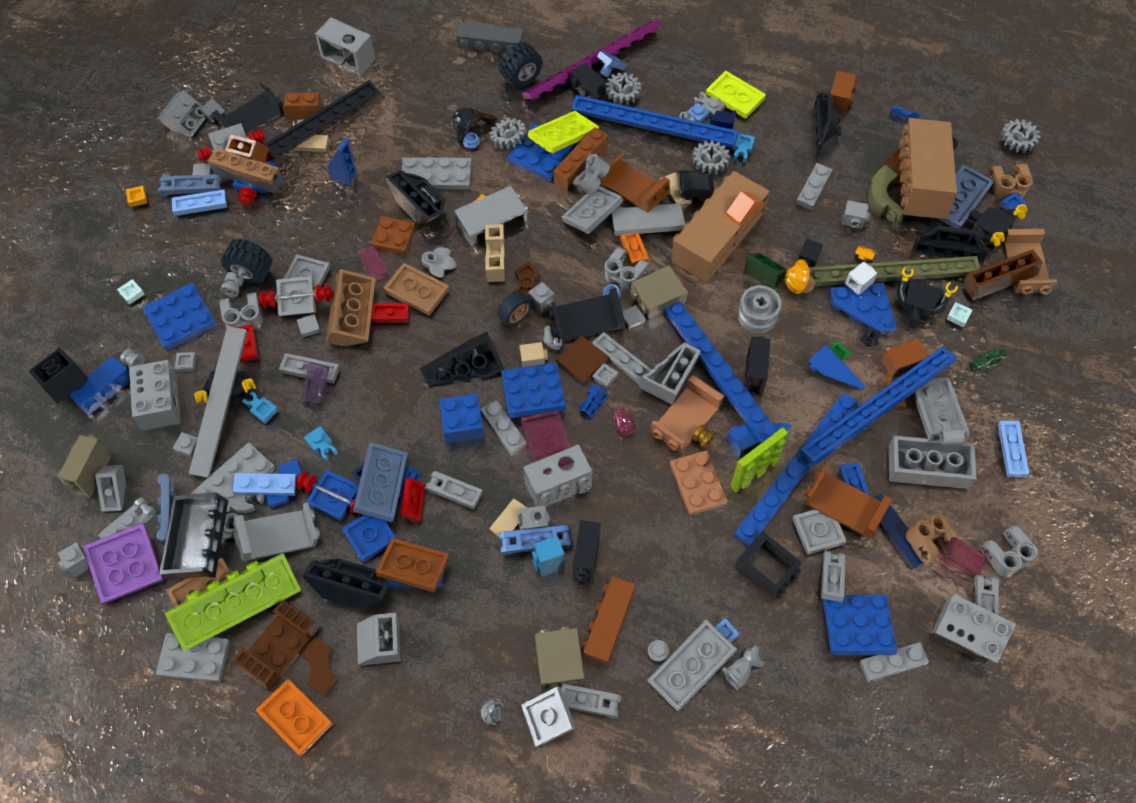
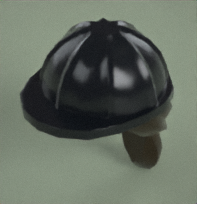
M461 108L454 113L452 125L457 131L458 140H462L469 128L480 120L495 123L498 118L492 114L481 113L471 108Z

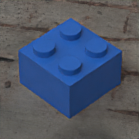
M478 393L439 399L446 444L484 438Z

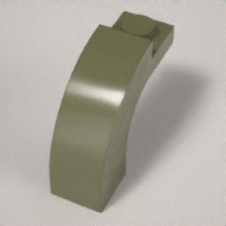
M885 165L873 177L868 192V203L878 218L884 215L889 221L898 225L903 220L904 209L897 205L887 193V191L895 186L898 174Z

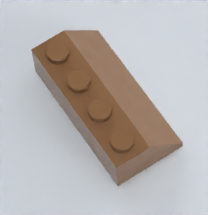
M343 269L339 270L334 280L326 338L327 343L349 346L368 342L375 277Z

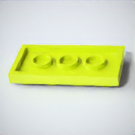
M573 111L529 130L528 137L548 152L555 153L583 140L594 127L599 129V126L578 112Z

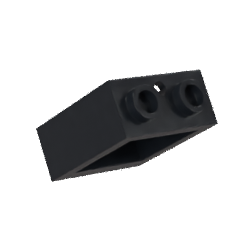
M762 336L751 337L744 386L751 396L758 397L763 396L768 378L771 339Z
M580 520L573 561V581H576L578 584H593L601 523Z
M762 531L739 557L735 567L775 598L778 593L782 595L789 587L787 583L790 579L795 580L801 573L799 568L802 562ZM764 546L791 566L777 584L773 583L750 564Z

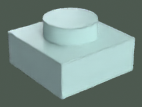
M133 279L117 289L129 305L145 295Z
M955 302L947 320L964 327L972 309Z

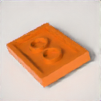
M289 679L255 710L300 757L333 725Z

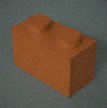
M837 70L831 95L839 109L847 110L848 105L853 103L855 94H852V92L856 91L858 82H855L856 74Z
M286 93L284 107L288 119H306L323 108L319 93Z
M230 134L225 151L265 163L269 148L255 140Z
M919 339L907 340L902 345L887 348L881 361L891 378L905 374L929 355Z

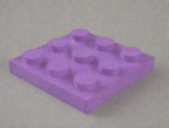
M144 523L83 546L102 604L164 581L163 576L159 574L160 566Z

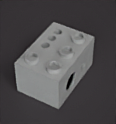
M330 17L315 33L321 58L361 76L375 60L371 35L366 32H362ZM354 58L356 66H350L348 60Z
M163 360L129 367L132 418L140 429L144 431L180 424L177 374L170 362Z
M579 444L523 467L525 485L536 507H546L574 494L585 493L592 487V470ZM563 457H569L574 461L561 468L558 466L559 460ZM547 469H551V470H552V471L547 472V473H545V474L543 473V472H544L545 470H547Z
M950 594L931 633L990 662L998 663L1016 623L960 596Z

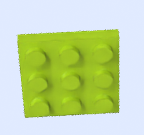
M783 427L737 461L731 483V488L735 492L741 488H747L751 484L752 479L761 477L770 465L774 467L781 460L780 455L784 451L783 447L787 443L786 438L788 432Z

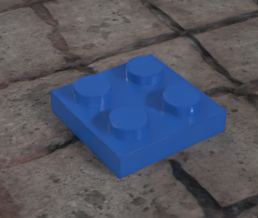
M363 515L342 528L362 563L387 549L392 538L396 539L385 520Z

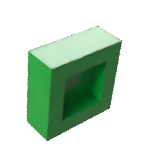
M837 340L830 347L842 362L851 353Z

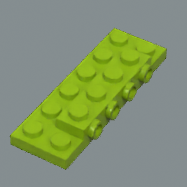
M281 553L265 562H251L246 565V570L240 573L238 570L226 575V580L220 583L218 580L209 583L207 590L201 593L199 590L189 593L184 603L164 612L183 652L300 592L301 589L284 554Z

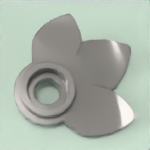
M439 247L433 252H425L421 258L424 267L428 268L430 273L438 278H443L444 270H452L457 267L455 260L449 256L451 250L448 248Z

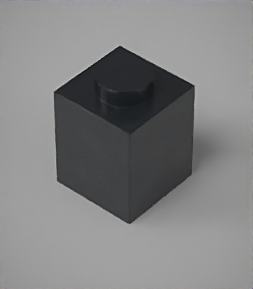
M806 239L798 260H805L808 267H815L823 244Z

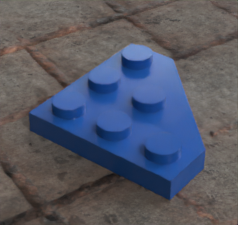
M884 283L872 284L859 295L848 286L830 288L829 294L833 308L838 311H844L849 315V318L861 325L862 323L871 330H878L881 334L896 332L897 327Z

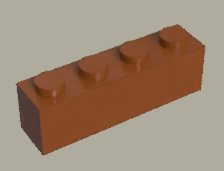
M594 127L555 168L554 184L568 192L573 187L571 182L574 177L579 176L586 169L587 163L585 160L589 154H596L600 157L607 150L608 134Z
M612 576L610 582L606 581L602 592L605 594L603 601L599 600L595 610L598 615L596 620H591L588 631L591 632L589 639L585 638L581 646V651H584L583 659L605 667L608 666L633 598L636 584Z

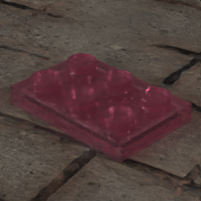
M559 411L521 418L533 463L570 448ZM563 457L559 460L558 466L574 463V461L569 457Z

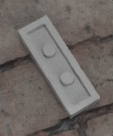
M816 163L796 204L812 210L833 169Z
M285 353L279 367L280 373L334 384L340 369L339 364Z
M497 400L480 409L481 414L510 456L527 447V442Z
M919 642L897 649L896 655H876L863 659L859 663L867 682H871L927 665L929 661Z

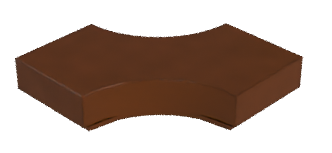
M528 261L515 270V275L518 277L519 282L513 292L521 291L529 298L528 292L534 288L535 281L540 277V272Z
M314 637L302 655L309 662L311 668L307 685L326 697L338 679L331 672L329 665L333 649Z

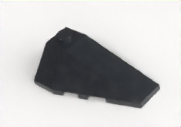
M488 331L466 341L420 368L428 385L451 383L458 380L466 381L480 377L488 378L505 370Z

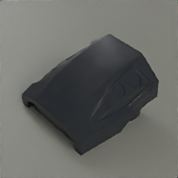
M691 170L678 171V188L683 199L691 200L693 197H697L701 202H705L707 198L710 199L714 192L712 175Z

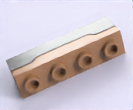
M219 148L214 150L208 160L214 174L272 193H276L283 181L278 167Z

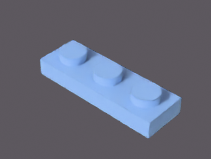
M225 190L172 198V212L174 216L227 208Z
M1000 421L997 425L1007 477H1028L1029 469L1020 422Z
M235 473L234 495L295 496L296 474Z

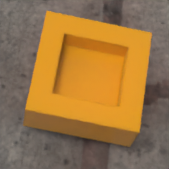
M144 186L126 189L127 201L130 207L147 203Z
M859 245L856 250V254L859 255L858 258L865 261L873 260L877 252L862 245Z

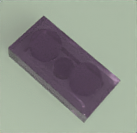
M309 362L301 396L302 400L321 404L330 367Z

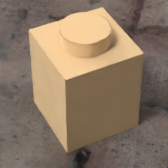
M542 342L519 345L522 367L543 365L545 360H548L547 349H543Z

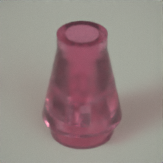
M624 407L616 408L614 414L618 432L624 436L631 435L636 430V422L625 411Z

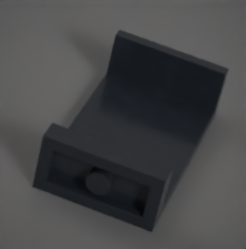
M260 83L259 87L262 94L224 117L218 110L211 114L220 130L241 123L246 136H248L249 130L254 132L257 128H261L284 114L282 109L283 103L279 97L274 96L269 87L266 88Z
M616 288L609 289L608 295L556 306L555 302H551V309H548L550 319L554 320L556 325L553 326L554 335L559 337L562 342L578 339L581 335L587 337L625 327V320Z

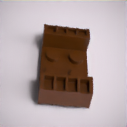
M284 600L273 610L276 618L249 650L243 647L233 660L237 669L267 691L286 673L320 627L318 623Z

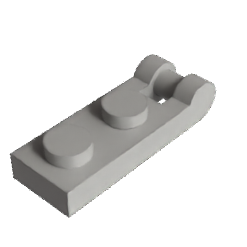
M437 471L432 472L431 480L424 488L428 493L437 494L471 509L476 508L483 494L482 489ZM438 482H442L441 487L437 486Z
M140 497L132 507L100 532L98 536L103 539L141 523L145 524L156 514V510L148 505V501L144 497ZM142 510L143 513L138 516L137 514Z
M824 550L821 598L842 602L844 599L845 554L838 553L836 555L831 554V551Z
M976 575L974 578L975 604L999 615V579L996 577H990L989 579L984 578L983 575ZM984 586L989 587L990 590H985Z
M562 683L561 689L569 709L618 719L619 711L617 708L618 704L621 703L622 696ZM603 700L610 702L609 708L602 707Z

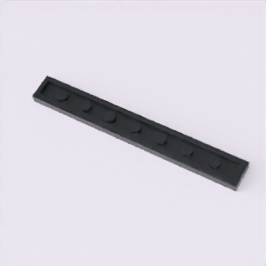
M370 80L366 81L265 143L264 145L269 148L268 155L273 161L374 99L380 94V91Z

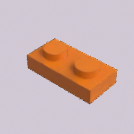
M639 234L620 235V240L624 250L627 251L631 267L636 266L641 259L646 262L649 261Z

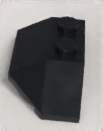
M817 92L814 103L816 156L821 155L833 146L837 141V137L841 136V126H839L841 113H838V105L830 93Z
M398 170L386 176V181L395 201L416 223H427L443 214L446 199L425 178L405 173L403 170Z
M937 226L915 239L911 253L944 258L977 256L978 262L983 263L988 255V248L974 230Z
M329 559L320 562L318 560L311 561L303 574V579L322 598L360 610L381 602L389 588V583L384 578L376 575V569L343 559Z

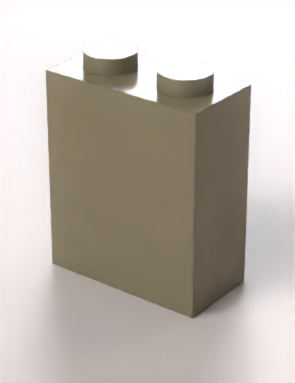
M670 265L631 282L630 296L634 301H637L641 313L645 314L648 320L664 313L665 308L680 301L682 304L687 302L688 291Z
M79 435L58 475V478L72 493L91 498L97 486L95 474L103 466H107L111 459L107 448L95 436L88 435L86 437Z
M567 626L560 628L558 631L544 629L536 633L535 641L541 689L562 687V683L568 685L584 684L577 628L572 629V627Z

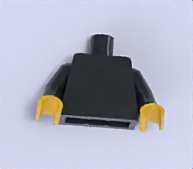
M1024 204L1010 210L988 207L983 214L974 209L968 218L975 222L972 230L977 232L984 244L994 250L996 246L1001 244L1000 241H1005L1004 236L1007 230L1012 228L1017 219L1016 217L1018 216L1019 219L1025 218V213L1028 212V209Z
M906 267L901 270L903 279L900 280L897 297L899 304L903 306L902 312L909 315L908 322L918 324L920 319L927 321L930 316L935 317L943 312L951 299V294H954L958 287L956 286L954 291H950L948 287L951 282L946 285V293L943 294L944 290L913 279L908 281V278L913 275L914 270L912 268L910 275H906L904 273Z
M237 370L229 404L240 402L243 399H250L248 390L256 389L253 379L244 371ZM215 371L209 373V379L206 380L202 390L194 394L197 404L200 401L207 403Z

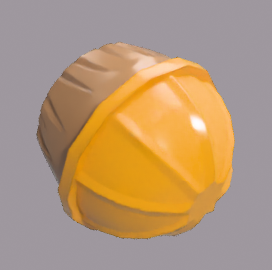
M799 259L796 261L794 266L790 267L785 274L784 281L788 289L797 295L810 293L815 286V281L810 275L811 269L805 260Z

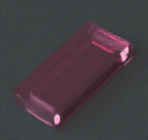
M374 245L357 252L368 276L375 277V280L388 276Z
M957 537L950 539L945 556L973 575H980L985 556Z

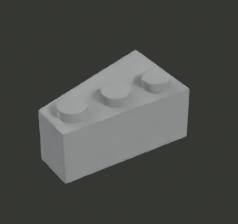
M684 342L669 354L660 364L658 363L653 370L641 378L639 388L673 405L694 368L701 351Z

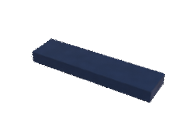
M881 493L874 498L882 501L884 495ZM889 505L879 526L910 568L915 570L925 563L919 559L906 539L908 527L893 507Z

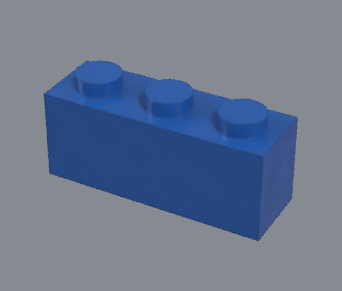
M112 356L88 375L89 380L86 381V384L82 388L74 390L69 397L89 415L96 411L101 404L111 398L119 389L129 383L130 373L127 368Z

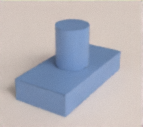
M600 51L597 56L605 62L600 73L606 77L610 75L613 68L624 71L627 66L616 56Z

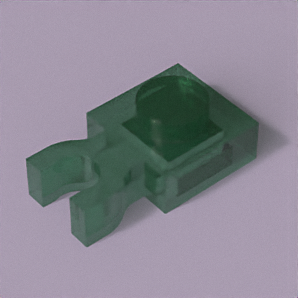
M992 349L983 356H973V361L969 362L971 370L1001 365L1007 354L1004 349Z

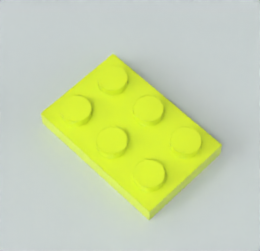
M727 71L706 89L707 96H713L725 104V107L745 119L766 97V94Z

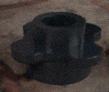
M864 328L863 337L860 339L861 342L869 347L878 346L881 332Z

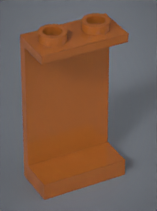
M624 153L613 159L609 164L610 170L604 178L600 179L602 186L622 196V198L647 213L670 193V180L663 177L659 182L651 179L627 165Z
M827 464L823 470L818 469L813 478L816 481L814 486L809 485L804 494L807 496L804 504L871 539L892 499L884 496L882 501H879L827 473L829 468Z

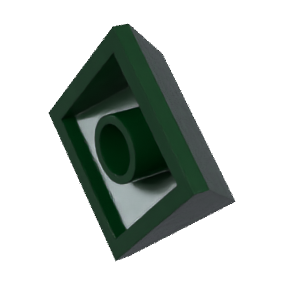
M760 252L749 254L744 268L746 274L774 290L785 278L788 270Z

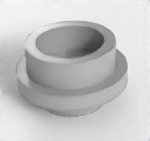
M655 640L650 643L648 655L653 661L661 662L668 657L669 648L665 642Z

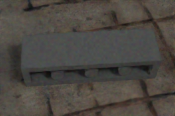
M460 22L456 41L457 48L504 53L513 44L523 43L524 37L523 29Z

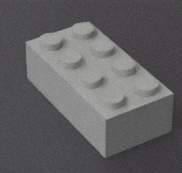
M894 436L889 444L890 482L970 489L976 480L974 443L964 442L963 445L942 446L940 440L936 439L929 441L925 438Z

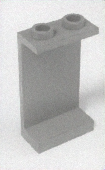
M509 186L454 210L458 226L470 245L473 246L477 244V235L485 232V225L503 224L518 216H521L523 221L527 222V213L529 211L526 204H522L518 192H514L512 187Z
M308 502L304 503L303 510L248 521H244L243 515L234 516L233 526L242 562L316 547L320 534L318 527H314L315 515L313 509L309 508Z

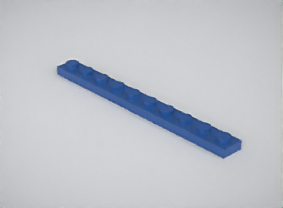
M576 95L571 107V112L576 111L581 115L701 142L707 141L710 143L712 140L714 144L720 142V146L725 145L734 149L738 136V131L578 95Z
M681 301L666 307L664 313L687 344L701 351L698 358L758 441L763 443L778 430Z
M944 347L939 348L803 447L801 455L815 466L954 364L957 357Z
M845 393L840 396L733 536L747 546H750L813 466L812 463L801 455V449L857 409L859 402Z

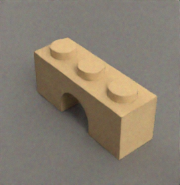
M503 224L485 225V270L487 282L505 281Z

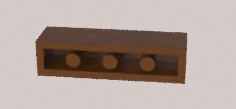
M1032 249L967 274L963 287L970 298L975 300L1017 284L1020 280H1027L1038 276L1043 262Z

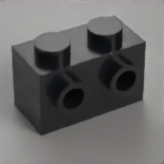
M586 62L570 71L569 83L581 96L598 99L606 94V82Z

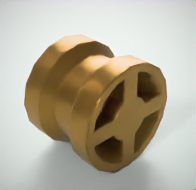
M702 424L695 431L692 439L695 442L698 441L701 447L705 449L712 443L716 433L709 431L707 426Z

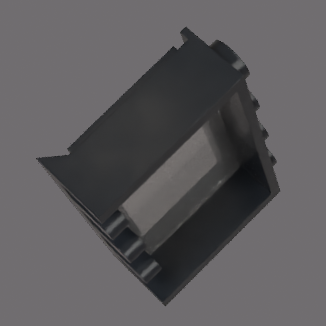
M217 492L174 496L160 565V575L170 580L197 577L216 578L228 499Z

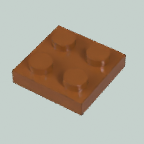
M381 216L371 242V247L373 249L406 255L416 227L415 222Z

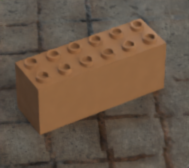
M909 118L907 125L903 127L904 136L900 138L898 146L901 149L899 160H902L899 171H902L900 183L903 184L900 194L903 195L901 207H904V215L947 219L957 194L951 122Z
M735 171L730 176L727 175L722 185L714 190L712 197L705 200L701 210H697L692 220L684 225L682 232L676 234L673 238L671 262L707 283L763 216L770 191ZM741 191L751 192L762 200L764 205L739 225L728 217L726 213Z

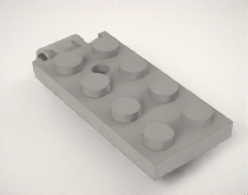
M949 377L933 378L913 393L929 441H932L933 438H940L941 445L947 446L963 445L965 439H969L970 432Z

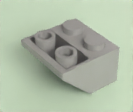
M181 90L172 98L157 119L170 130L192 137L206 119V116L200 111L203 106L185 90Z
M396 613L373 615L357 623L358 666L401 661L400 624Z

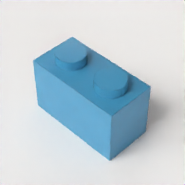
M558 536L534 544L532 561L535 570H539L541 576L565 569V556Z

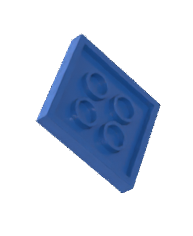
M533 123L529 130L539 127V125ZM527 131L526 139L521 140L522 144L516 145L507 157V161L552 182L555 168L577 146V142L555 153H550L528 137Z
M193 283L142 307L166 351L217 326Z
M557 363L501 371L509 418L566 410Z
M844 595L842 602L823 599L831 655H896L897 647L887 595Z

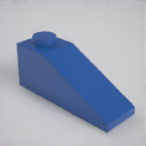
M345 138L329 163L328 171L332 180L350 185L357 174L349 139Z
M827 345L809 359L811 362L809 366L816 374L820 372L825 376L860 389L866 387Z
M772 423L777 430L783 427L789 435L792 427L790 423ZM747 424L734 426L729 431L727 441L738 459L744 457L761 444Z

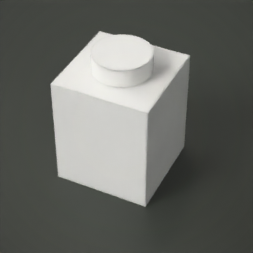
M862 262L848 274L845 284L859 295L874 283L877 272L873 267Z

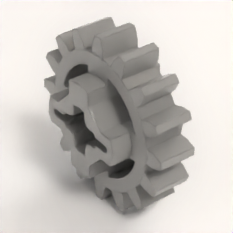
M626 72L624 75L618 73V76L612 75V79H607L606 95H608L609 100L613 99V103L619 101L620 105L623 102L628 105L629 101L634 103L635 98H639L641 82H638L637 77L633 78V74L627 76Z
M507 118V121L502 119L500 124L495 123L496 127L491 128V141L495 144V147L500 146V149L504 147L509 149L510 146L515 148V144H522L521 140L526 139L525 124L521 120L517 121L516 118L513 120Z
M1016 119L1015 122L1010 120L1008 124H1005L1001 132V141H1006L1004 145H1010V150L1015 148L1016 152L1022 150L1025 153L1027 149L1032 151L1033 147L1037 146L1041 136H1039L1040 131L1036 130L1037 126H1031L1032 122L1025 123V119L1019 122Z
M712 140L709 144L707 141H704V145L699 143L698 148H694L692 155L693 165H697V170L702 169V172L708 171L710 175L711 172L718 174V170L723 172L724 167H728L730 159L729 150H725V145L720 146V142L714 144Z

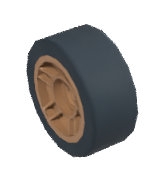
M515 291L501 302L497 309V316L506 326H514L528 315L532 302L523 292Z

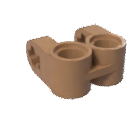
M1026 163L1014 166V178L1010 175H1004L1000 165L990 166L988 177L994 180L991 187L993 194L997 198L1005 199L1014 193L1021 198L1027 195L1033 184V179Z
M934 514L926 520L918 521L906 532L907 541L911 544L919 559L924 563L932 562L938 558V550L933 540H936L940 548L948 554L960 548L959 538L951 528L948 520L941 514Z

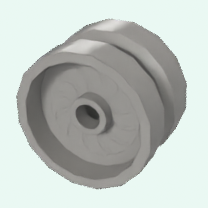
M761 285L747 289L741 297L738 310L740 324L746 330L753 333H765L773 329L781 311L782 301L779 294L774 289Z

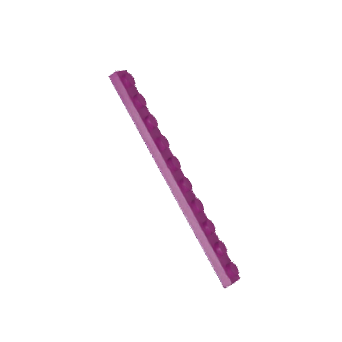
M651 20L527 89L522 92L524 99L535 100L540 97L539 94L542 92L547 93L553 90V86L564 84L567 82L566 79L570 77V71L585 62L591 68L593 67L592 64L603 62L597 57L600 51L615 55L619 52L620 48L625 49L632 45L631 42L642 40L645 34L648 33L649 35L656 32V28L661 26L660 20Z

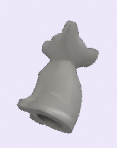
M757 645L753 648H744L741 651L742 658L737 659L730 667L722 668L725 679L736 690L746 683L752 666L762 667L765 665V662L760 659L759 646Z

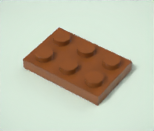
M392 538L376 570V575L435 593L450 555L449 553Z

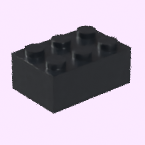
M60 347L29 370L30 374L57 404L68 399L74 390L82 388L86 381L89 380L84 372Z

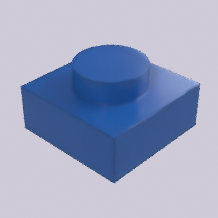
M1014 193L1002 200L1000 205L1005 210L1016 209L1017 206L1022 204L1027 206V203Z

